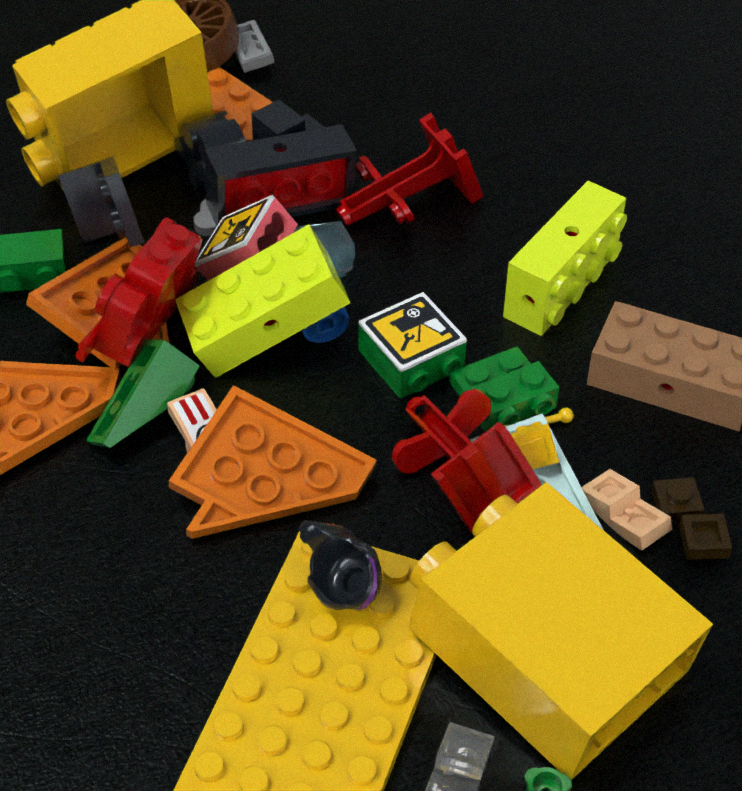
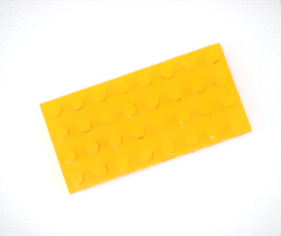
M299 531L173 791H384L436 658V654L409 629L418 589L410 582V576L419 560L372 547L377 553L382 571V584L379 595L367 608L361 611L355 609L334 610L326 607L319 601L307 581L310 575L312 550L308 544L302 542Z

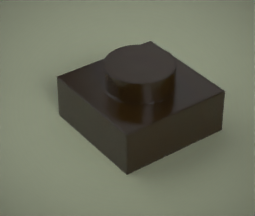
M694 477L653 481L651 493L655 506L658 510L669 515L672 523L680 522L681 515L704 514L705 510Z
M724 513L681 515L679 529L686 560L730 557L732 545Z

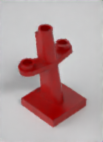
M431 112L419 120L429 144V148L421 156L383 177L365 155L358 158L359 162L356 163L357 173L365 183L369 180L373 183L339 201L341 206L336 208V211L347 227L386 207H389V210L399 224L405 221L410 223L415 218L403 199L447 178L455 184L472 204L484 197L467 151L463 148L458 152L453 136L445 128L441 131L439 130L435 117Z
M472 389L462 393L457 404L447 417L425 395L414 397L408 402L405 409L408 416L424 433L399 441L393 448V463L401 472L410 474L445 455L449 460L432 472L431 475L471 533L482 512L500 496L508 495L516 503H520L542 486L508 429L500 422L496 423L473 442L467 438L488 417L491 411V401L481 390ZM420 405H424L423 412L416 415V408Z

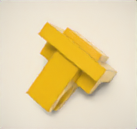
M538 421L529 426L516 427V432L510 433L532 469L559 463L549 424L542 425Z

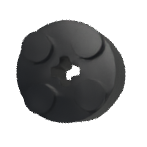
M220 111L183 124L180 136L174 139L178 155L181 158H185L189 168L188 179L195 190L202 188L206 191L205 149L246 142L236 120L228 121L225 118L228 114L226 111Z

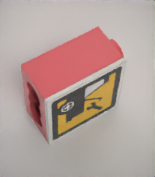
M273 195L268 196L222 217L197 257L194 266L209 281L291 235L298 224Z

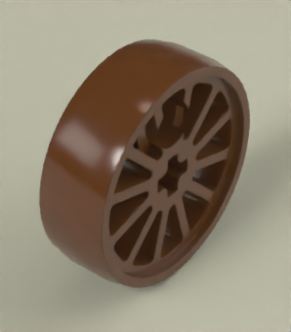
M174 0L202 33L207 73L230 59L239 44V28L228 3L225 0Z

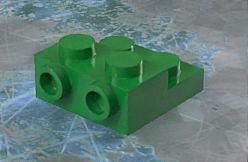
M518 346L450 372L449 383L459 397L467 390L478 389L490 399L491 411L488 417L480 424L485 432L498 422L503 425H512L540 414L546 415L557 407L559 386L539 361L531 364Z

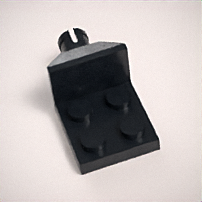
M114 156L58 175L83 243L116 232L119 239L127 237L130 247L144 243Z

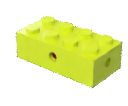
M587 181L508 263L503 317L540 336L552 324L557 325L562 319L565 309L571 303L576 304L581 298L585 287L590 282H596L602 273L603 267L609 261L614 262L622 248V242L619 241L620 232L627 220V215L624 214L626 197Z
M310 225L301 228L175 299L194 354L215 378L351 303L327 250Z

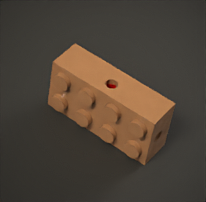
M615 301L592 351L587 385L740 431L742 425V338Z

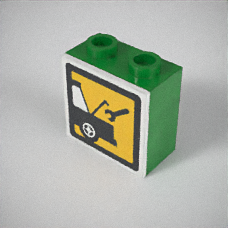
M424 292L358 321V351L400 399L414 392H420L428 385L445 377H450L451 371L465 366L467 338Z

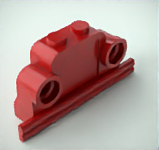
M165 217L153 236L134 256L125 277L114 274L103 287L95 305V313L102 316V318L78 344L77 360L83 362L93 350H96L130 367L145 339H152L178 308L175 299L188 293L195 287L199 270L195 269L194 265L202 244L201 236L186 229L184 226L178 225L176 221Z

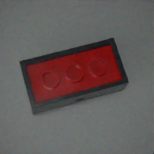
M342 124L205 149L206 204L216 227L222 217L271 195L279 201L291 217L338 208L341 206L339 201L354 193L357 150Z

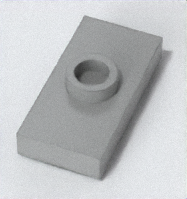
M251 20L239 24V44L234 53L244 73L275 63L273 54L256 21Z

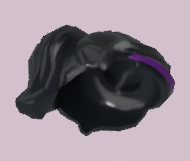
M304 520L299 527L300 538L312 550L310 575L307 581L316 597L323 605L334 610L355 609L361 611L367 608L379 595L382 584V571L375 549L355 537L352 531L342 525Z

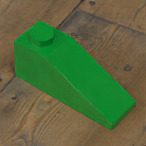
M145 339L86 441L92 445L111 448L168 409L167 402L187 394L195 382L194 375L200 365L166 340Z

